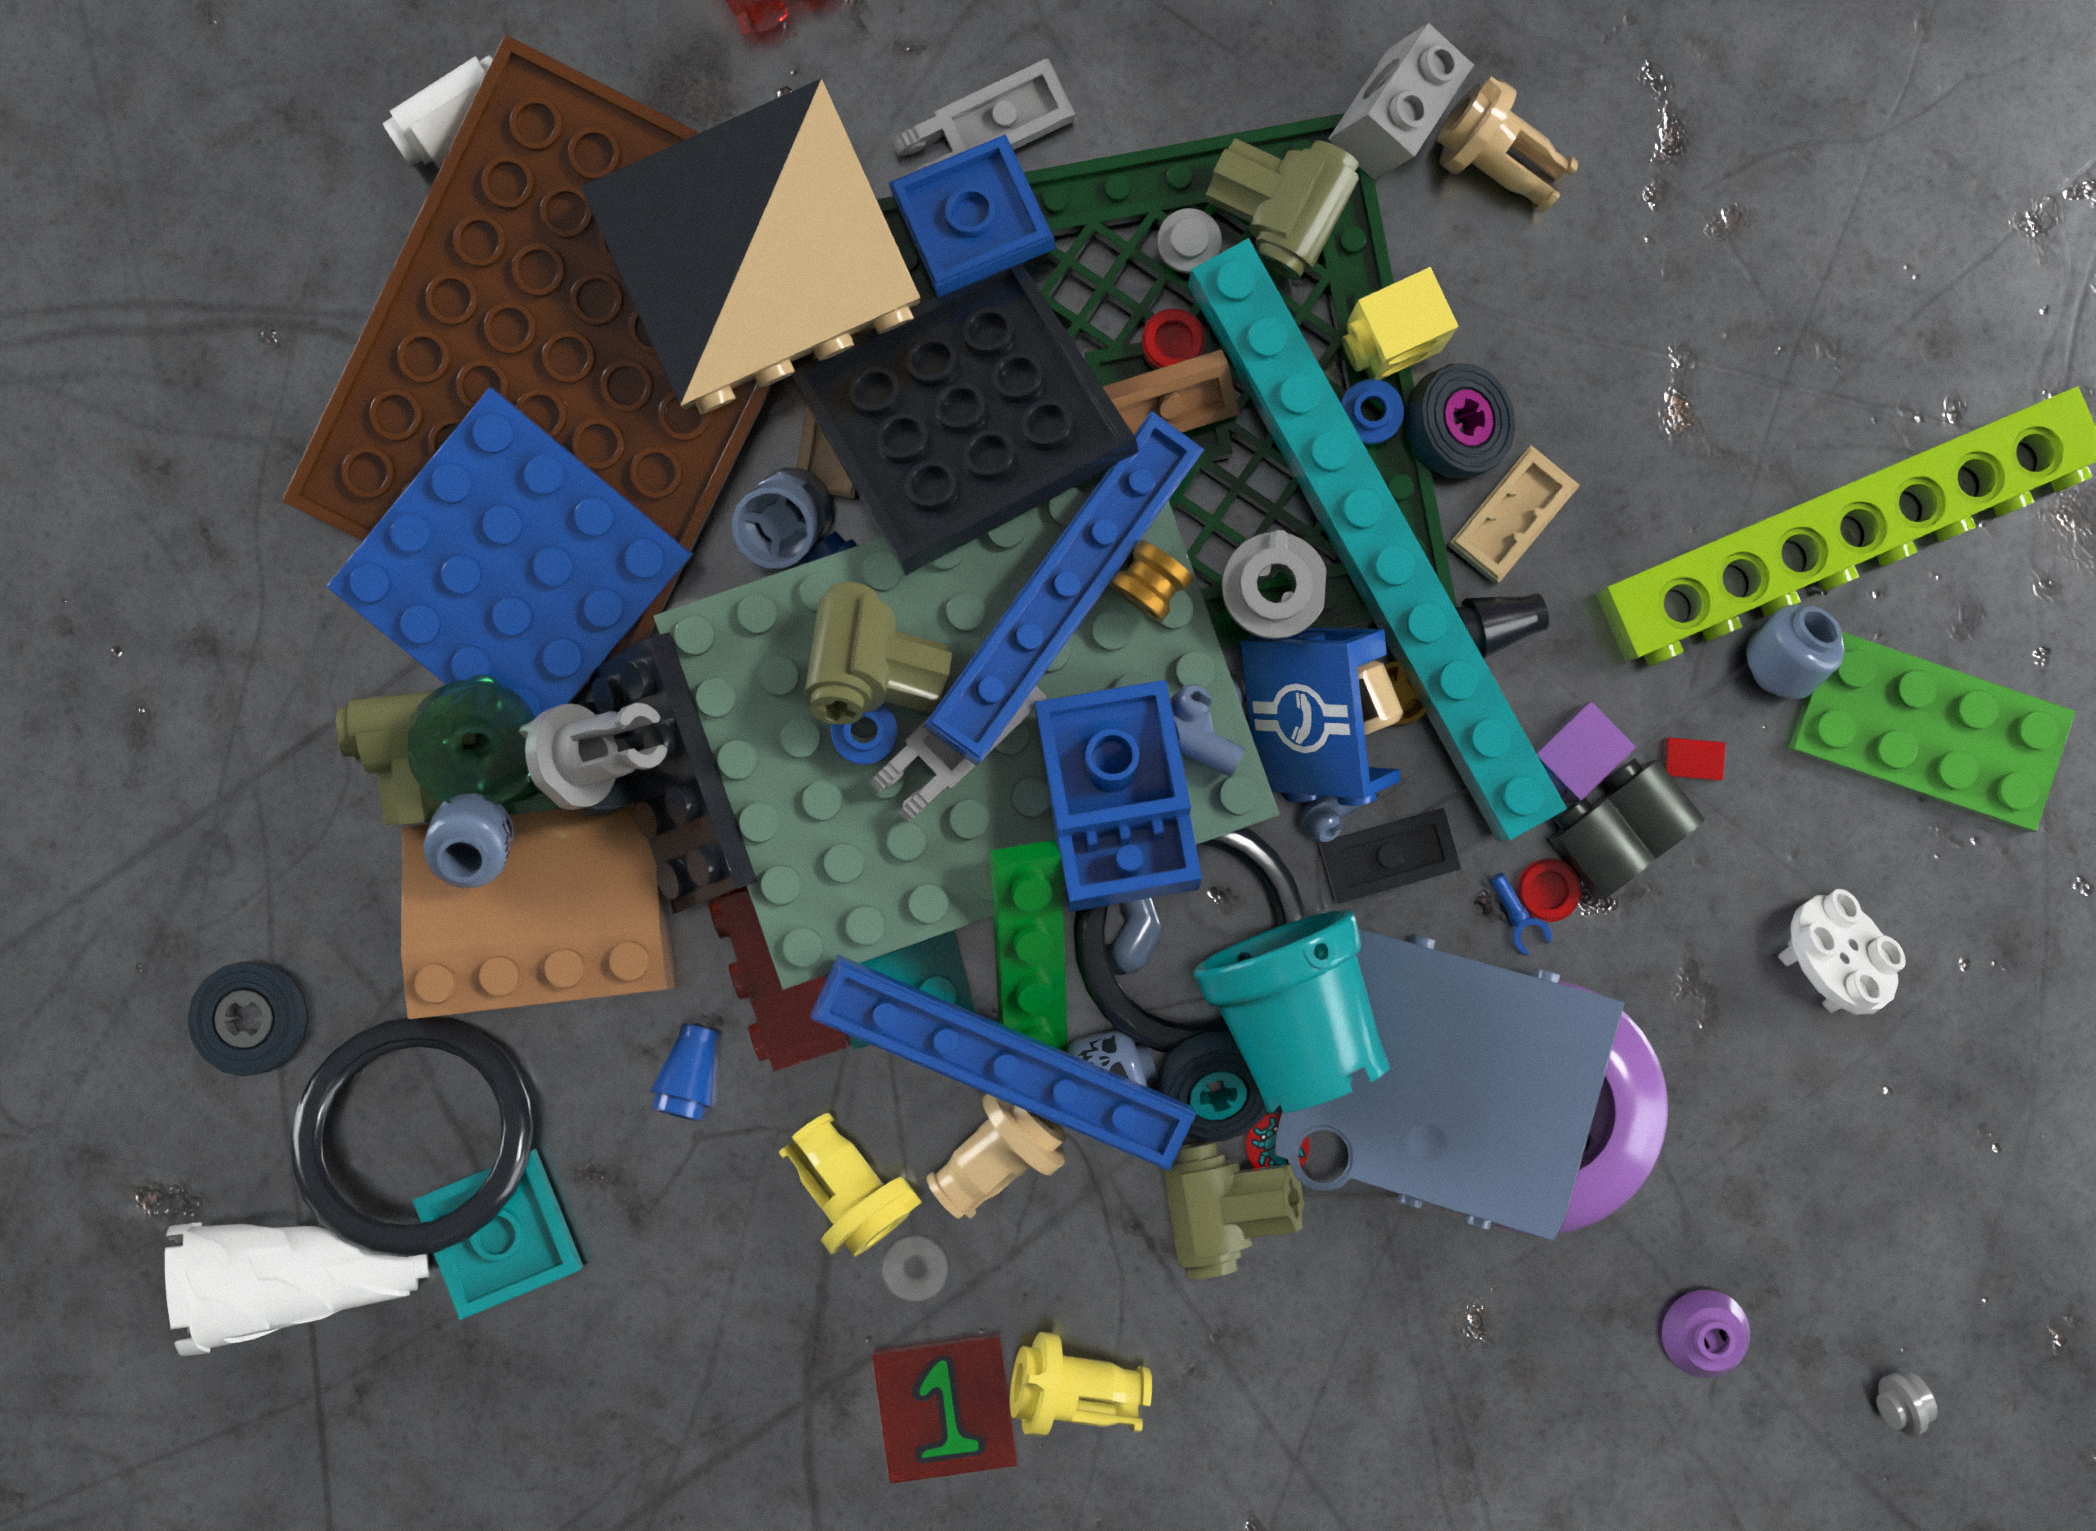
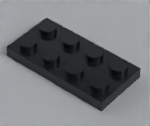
M670 632L646 638L595 668L591 676L593 683L592 696L601 714L608 711L619 712L628 705L642 703L649 705L660 715L659 722L613 736L618 752L633 748L636 751H641L659 745H664L667 748L666 756L659 765L646 770L635 769L632 773L624 776L627 779L636 805L635 819L641 833L647 837L657 865L656 877L659 888L669 899L673 913L676 914L757 882Z

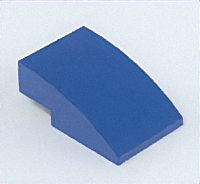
M1166 680L1034 702L1055 838L1062 858V878L1068 911L1073 912L1199 890L1202 874L1190 818L1191 804Z

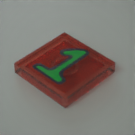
M1000 1334L874 1351L873 1363L890 1484L1018 1466Z

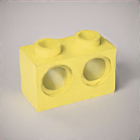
M1431 267L1359 299L1345 325L1348 334L1342 337V344L1356 372L1365 369L1369 379L1382 380L1440 353L1459 326Z

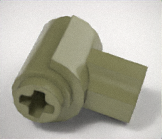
M1235 138L1229 148L1224 149L1213 171V177L1206 192V199L1208 203L1251 222L1248 230L1256 238L1255 243L1259 247L1257 254L1265 267L1287 278L1299 280L1304 271L1310 272L1313 269L1359 180L1356 173L1359 163L1347 151L1321 140L1314 141L1311 148H1306L1302 151H1288L1282 160Z
M840 582L832 585L827 590V593L819 599L804 698L809 704V710L813 716L824 722L837 725L857 722L862 718L863 713L877 709L884 701L932 714L941 701L943 688L949 677L952 652L947 651L948 645L895 630L897 619L892 609L879 600L877 592L861 583Z
M452 689L351 699L348 706L339 707L336 714L337 739L342 755L344 757H354L357 762L362 763L367 773L377 774L383 824L404 825L431 821L434 812L444 801L450 799L446 766H453L455 764L457 752H461L464 745L474 744L476 723L474 708Z
M1216 1141L1181 1145L1170 1170L1162 1168L1179 1267L1186 1268L1188 1279L1212 1278L1236 1272L1238 1270L1236 1259L1242 1257L1241 1250L1253 1245L1252 1238L1296 1233L1303 1228L1302 1211L1305 1205L1301 1181L1296 1178L1292 1164L1240 1170L1239 1160H1226L1225 1153H1218Z

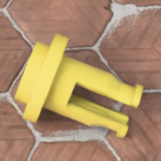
M825 1113L797 1131L792 1136L795 1143L782 1148L779 1154L783 1159L789 1158L798 1170L802 1184L833 1224L821 1238L822 1244L830 1254H835L847 1247L853 1257H856L892 1232L922 1201L904 1177H898L884 1185L853 1143L836 1131L831 1124L834 1119L830 1113Z
M1039 1332L1035 1337L1032 1347L1022 1346L1016 1357L1010 1389L1011 1416L1022 1419L1024 1435L1039 1437L1049 1434L1054 1420L1097 1427L1116 1424L1126 1425L1133 1432H1141L1143 1422L1139 1418L1138 1405L1150 1406L1151 1371L1149 1368L1139 1366L1136 1371L1123 1369L1108 1361L1063 1355L1062 1342L1058 1334Z

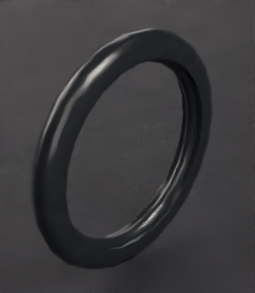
M1245 827L1199 843V845L1215 847L1237 857L1255 873L1268 893L1275 913L1276 927L1305 918L1304 904L1294 876L1277 851L1253 830ZM1109 905L1076 911L1073 926L1075 957L1086 991L1103 1016L1123 1034L1155 1051L1170 1053L1185 1040L1205 1032H1230L1224 1017L1209 1022L1187 1024L1165 1020L1144 1010L1126 994L1115 978L1107 957L1104 930Z
M407 1017L384 1021L361 1031L329 1054L309 1079L296 1107L290 1136L292 1171L302 1199L321 1225L343 1242L367 1252L397 1257H411L440 1252L469 1239L495 1219L516 1192L529 1162L534 1133L531 1099L520 1071L504 1050L477 1029L447 1018L424 1017L408 1019ZM411 1047L440 1049L461 1057L476 1068L492 1088L500 1109L502 1130L498 1156L488 1178L476 1193L453 1212L428 1222L409 1225L384 1223L359 1212L344 1200L332 1184L323 1157L322 1135L326 1115L336 1093L354 1072L370 1060L393 1050Z

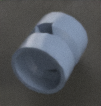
M781 468L770 473L735 508L732 517V535L739 551L752 563L768 569H783L797 563L828 531L834 515L833 499L826 485L814 473L801 468Z

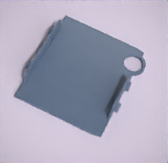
M1359 929L1362 944L1357 957L1380 1040L1390 1063V1069L1380 1078L1370 1083L1365 1067H1362L1351 1073L1354 1079L1350 1083L1353 1092L1310 1108L1289 1113H1283L1282 1111L1276 1132L1275 1156L1288 1159L1289 1164H1292L1296 1178L1311 1189L1320 1191L1335 1190L1343 1187L1351 1179L1396 1192L1398 1193L1396 1202L1421 1209L1422 1203L1425 1201L1465 1213L1466 1218L1464 1222L1476 1227L1490 1230L1491 1223L1494 1222L1554 1241L1566 1219L1625 1002L1558 984L1560 975L1535 968L1533 976L1435 950L1436 941L1411 934L1409 942ZM1321 1130L1331 1131L1340 1136L1345 1142L1349 1154L1348 1164L1343 1174L1336 1180L1327 1183L1317 1182L1309 1178L1302 1170L1299 1162V1150L1303 1141L1310 1134Z

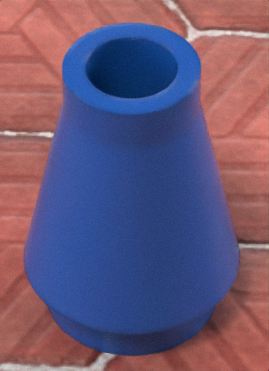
M681 1024L679 1035L649 1091L655 1094L652 1110L687 1120L702 1121L705 1107L712 1108L715 1045L718 1032L696 1025Z

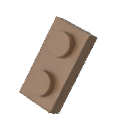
M1222 349L1103 386L1133 434L1136 433L1151 411L1181 433L1239 415L1229 364Z

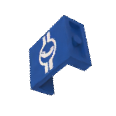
M1308 627L1301 633L1284 639H1265L1252 636L1240 641L1251 734L1272 792L1284 793L1285 800L1289 802H1307L1319 799L1322 796L1337 797L1339 805L1358 806L1374 802L1377 792L1401 782L1400 769L1368 767L1357 667L1387 655L1384 629Z

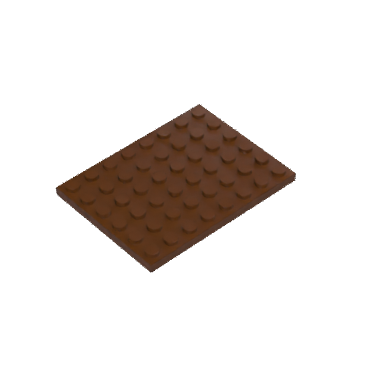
M505 34L281 501L364 541L479 399L491 387L496 389L689 551H692L773 383L760 388L756 378L732 389L736 397L735 400L704 414H700L696 405L686 410L680 406L580 186L699 134V132ZM682 569L606 659V662L650 637L656 624L654 615L662 612Z

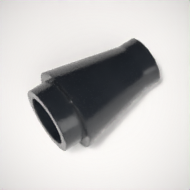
M1539 593L1527 596L1465 598L1461 606L1455 607L1483 659L1533 633L1547 630L1549 626L1548 609L1543 597Z

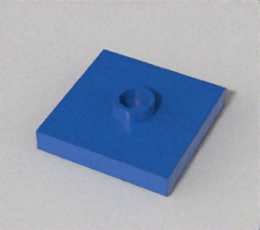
M1006 134L888 182L891 194L937 297L946 295L1056 249L1054 237Z

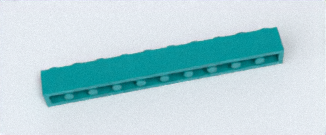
M1249 238L1191 269L1188 283L1191 293L1377 627L1384 629L1386 643L1407 676L1408 682L1412 685L1419 698V702L1426 711V715L1497 842L1510 841L1566 810V805Z

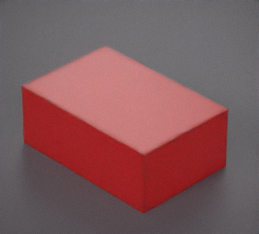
M1665 738L1662 765L1673 778L1722 781L1726 742Z

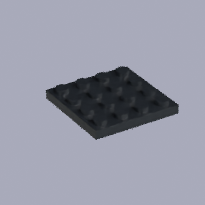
M1022 263L941 297L936 295L910 309L914 317L911 321L882 334H878L876 328H873L852 339L854 346L846 351L822 361L816 358L795 369V372L791 374L795 387L905 575L922 568L1139 452L1134 434Z

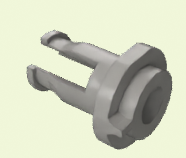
M1284 530L1257 535L1241 544L1232 554L1225 567L1222 577L1224 604L1233 620L1250 634L1265 639L1292 637L1307 629L1318 618L1324 608L1326 567L1320 555L1310 544L1299 537L1286 533ZM1278 572H1282L1290 580L1292 589L1289 592H1285L1277 603L1270 602L1261 596L1258 587L1262 586L1266 579H1272Z
M642 703L628 705L619 712L608 711L598 715L576 704H563L545 710L528 724L522 725L519 733L526 738V762L534 784L560 808L577 810L599 803L610 792L615 778L632 773L635 769L646 770L659 765L665 758L667 748L664 745L654 746L641 751H636L633 748L618 752L613 736L659 722L660 715L655 709Z

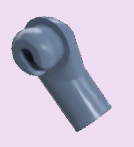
M1196 684L1183 686L1170 699L1180 752L1231 777L1243 756L1245 748L1214 733L1209 710L1212 700L1208 691Z
M1322 796L1319 799L1307 801L1301 807L1299 814L1301 828L1304 832L1310 833L1315 841L1329 842L1335 839L1341 832L1343 827L1341 820L1363 805H1339L1337 797Z

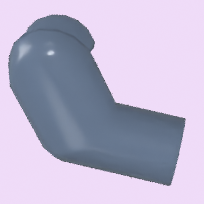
M1151 898L1119 903L1126 922L1114 943L1106 945V954L1112 971L1116 975L1134 974L1144 968L1161 939L1162 926Z

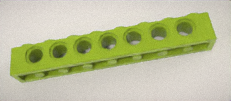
M2076 386L1610 585L1596 593L1597 599L1625 663L1644 656L1648 667L1683 653L1684 650L1679 640L1699 631H1702L1706 642H1709L1743 627L1738 617L1739 614L1760 606L1764 616L1767 617L1785 605L1800 603L1801 600L1796 590L1816 581L1819 582L1823 592L1858 578L1859 574L1855 565L1876 556L1882 568L1917 553L1918 551L1913 540L1933 531L1940 543L1975 528L1976 525L1971 515L1987 508L1993 507L1997 518L2034 503L2029 490L2051 482L2055 493L2092 478L2093 476L2088 465L2096 462L2095 422L2079 387ZM2019 442L2029 445L2035 451L2037 466L2034 472L2028 471L2020 465L2016 455ZM1961 467H1966L1977 475L1980 488L1976 497L1966 494L1960 488L1958 472ZM1903 491L1912 493L1921 503L1922 515L1918 522L1907 519L1900 510L1899 499ZM1844 516L1853 517L1862 525L1864 540L1860 547L1848 544L1842 537L1840 525ZM1785 541L1796 542L1804 549L1807 562L1802 572H1795L1785 565L1782 559V547ZM1728 565L1739 567L1748 577L1749 588L1743 598L1730 594L1724 586L1723 573ZM1669 590H1677L1683 593L1690 602L1691 613L1685 623L1674 621L1665 611L1664 599Z

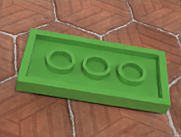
M1842 632L1845 650L1842 664L1814 692L1805 697L1788 751L2026 832H2037L2076 711Z

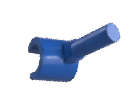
M1498 873L1491 877L1490 882L1513 924L1509 931L1511 947L1521 955L1530 956L1527 948L1521 942V932L1528 925L1535 926L1543 942L1549 944L1552 936L1550 927L1544 921L1529 916L1504 873Z

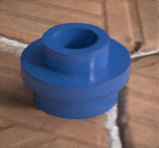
M1367 379L1357 382L1346 391L1341 400L1345 412L1364 444H1378L1388 440L1397 432L1403 421V401L1396 389L1384 381ZM1367 400L1379 402L1383 407V418L1378 421L1365 419L1361 414V404Z
M884 704L862 715L861 719H870L877 726L876 737L871 742L859 743L853 739L851 728L854 723L831 724L832 742L843 758L855 764L869 765L883 760L892 751L898 735L897 723L893 713Z

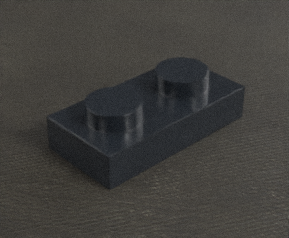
M1444 808L1337 837L1329 842H1319L1336 904L1461 869Z

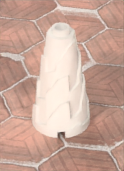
M202 1222L170 1226L166 1234L169 1240H175L176 1243L183 1242L181 1246L165 1248V1284L171 1330L187 1327V1332L191 1334V1338L174 1342L176 1350L181 1357L210 1353V1348L256 1339L284 1327L323 1319L340 1310L406 1297L410 1295V1291L418 1290V1279L430 1277L429 1254L411 1257L377 1255L349 1245L328 1229L315 1226L276 1228L248 1224L202 1226Z

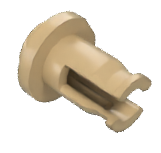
M1490 76L1483 85H1475L1461 98L1442 125L1437 136V142L1444 146L1439 158V164L1452 174H1457L1472 163L1508 191L1525 196L1532 202V208L1538 213H1542L1556 202L1560 197V193L1506 154L1509 147H1512L1555 180H1558L1564 173L1569 176L1573 175L1577 171L1578 161L1572 156L1566 158L1555 150L1547 137L1513 113L1511 108L1516 98V89L1504 80H1496Z
M986 1094L982 1098V1104L989 1119L954 1151L948 1163L936 1174L931 1172L926 1177L927 1183L938 1201L954 1217L960 1219L965 1214L971 1219L976 1214L975 1209L981 1203L999 1194L1030 1167L1044 1175L1050 1176L1065 1163V1156L1060 1145L1066 1138L1061 1125Z

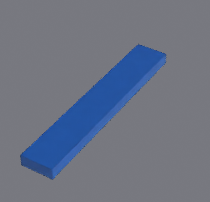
M1153 411L1149 413L1134 434L1139 452L1109 468L924 724L923 728L974 765L978 766L1204 451L1202 447Z
M839 954L810 1013L811 1019L1168 1171L1197 1114L1191 1105Z

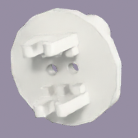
M1836 889L1829 895H1816L1796 909L1790 925L1792 939L1787 943L1789 947L1782 951L1778 958L1786 966L1796 961L1799 962L1802 971L1816 990L1826 997L1822 1004L1830 1013L1844 1009L1856 1015L1873 1014L1894 999L1898 986L1897 972L1902 970L1906 964L1904 952L1893 938L1883 936L1872 919L1861 911L1858 901L1851 893L1843 889Z

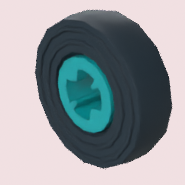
M1205 1032L1185 1040L1168 1054L1159 1070L1157 1091L1193 1106L1197 1112L1186 1135L1188 1138L1201 1142L1227 1141L1248 1132L1263 1119L1267 1112L1259 1088L1230 1032ZM1222 1081L1221 1091L1208 1093L1210 1092L1209 1083Z

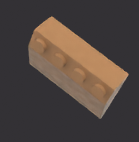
M635 802L608 816H582L566 809L509 815L513 822L515 837L505 868L492 882L479 888L462 889L446 884L433 874L425 861L423 847L430 824L402 827L401 959L408 1019L676 988L667 897L662 893L657 882V865L648 839L641 833L637 825Z

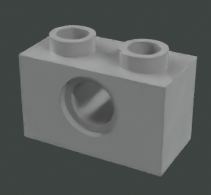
M1427 22L1386 51L1334 129L1329 140L1334 145L1350 153L1358 161L1359 167L1375 181L1415 157L1474 64Z

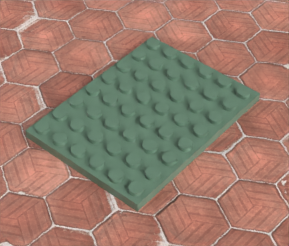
M1109 468L908 575L904 574L885 539L882 537L654 615L659 634L670 632L754 870L757 882L747 885L783 990L829 974L838 954L861 963L992 917L990 850L1053 839L1056 841L1035 710L1001 741L978 766H975L951 790L946 787L909 823L898 812L903 808V802L917 789H922L936 776L927 765L917 757L904 770V775L891 788L884 789L880 793L869 782L907 746L904 741L931 716L930 713L884 701L883 704L893 713L898 729L897 740L892 751L883 760L869 765L852 763L838 753L831 738V723L824 722L813 716L809 710V704L804 698L819 599L834 584L840 582L861 583L877 592L879 600L892 609L897 619L895 630L948 645L947 651L952 652L949 677L946 680L941 696L942 701ZM1168 500L1139 541H1147L1166 552L1192 574L1193 581L1186 590L1176 591L1169 601L1171 611L1163 622L1154 620L1136 609L1108 584L1036 686L1047 696L1046 700L1166 680L1170 699L1183 686L1188 684H1196L1205 688L1212 700L1209 710L1214 733L1244 747L1245 751L1231 777L1180 752L1191 804L1190 818L1195 844L1197 845L1279 816L1280 813ZM1132 552L1117 572L1127 571L1134 561ZM866 718L858 720L851 728L853 739L859 743L871 742L877 734L876 724ZM1062 878V888H1063V891H1065V889H1064V884H1063V878Z

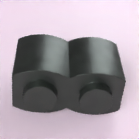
M1636 758L1630 760L1604 781L1611 790L1597 802L1591 805L1587 798L1584 797L1555 819V822L1561 829L1550 837L1549 840L1568 865L1573 868L1578 878L1595 899H1605L1705 821V818L1658 759L1649 761L1642 766Z

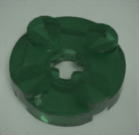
M476 675L468 680L451 682L434 690L422 700L408 721V763L415 779L430 795L447 803H450L451 798L459 794L471 793L481 794L484 796V800L491 801L495 805L512 798L531 779L526 762V738L519 733L522 725L528 724L535 719L534 713L517 693L501 686L495 678L488 675ZM469 732L486 735L488 737L485 740L487 751L481 755H477L472 749L461 753L456 747L462 743V735Z

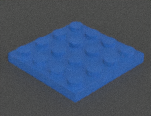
M489 387L326 587L525 749L526 738L519 733L521 726L528 724L547 709L572 702L591 679L595 668L606 661L693 556V553L496 389Z

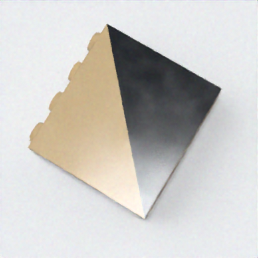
M822 78L580 186L679 404L685 410L696 405L700 414H704L722 407L736 399L732 391L733 388L755 378L760 388L782 380L795 372L791 362L815 352L819 361L833 357L854 346L850 335L873 325L878 334L895 329L911 321L914 317L910 308L920 304L919 293Z

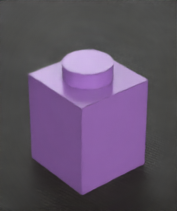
M1590 701L1579 705L1534 750L1560 797H1564L1569 803L1581 801L1636 746Z

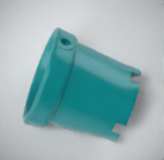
M1334 910L1320 913L1262 932L1208 957L1199 963L1194 970V979L1206 1002L1219 1007L1259 1088L1268 1113H1273L1279 1105L1283 1113H1289L1317 1106L1351 1093L1353 1090L1350 1083L1354 1080L1351 1073L1362 1067H1365L1370 1083L1380 1078L1390 1069V1063L1380 1040L1357 957L1361 950L1362 941L1356 917L1352 910ZM1239 954L1243 955L1244 961L1238 962Z

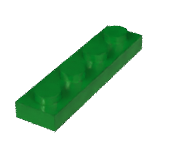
M1055 839L990 850L999 1024L1067 1052L1062 858Z

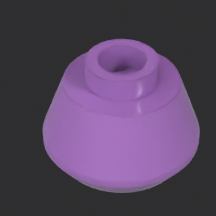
M1696 1290L1681 1296L1669 1308L1662 1325V1341L1668 1357L1680 1370L1698 1378H1716L1729 1373L1743 1360L1750 1343V1327L1744 1311L1732 1298L1714 1290ZM1720 1329H1722V1335H1721V1336H1720V1334H1719V1330H1720Z

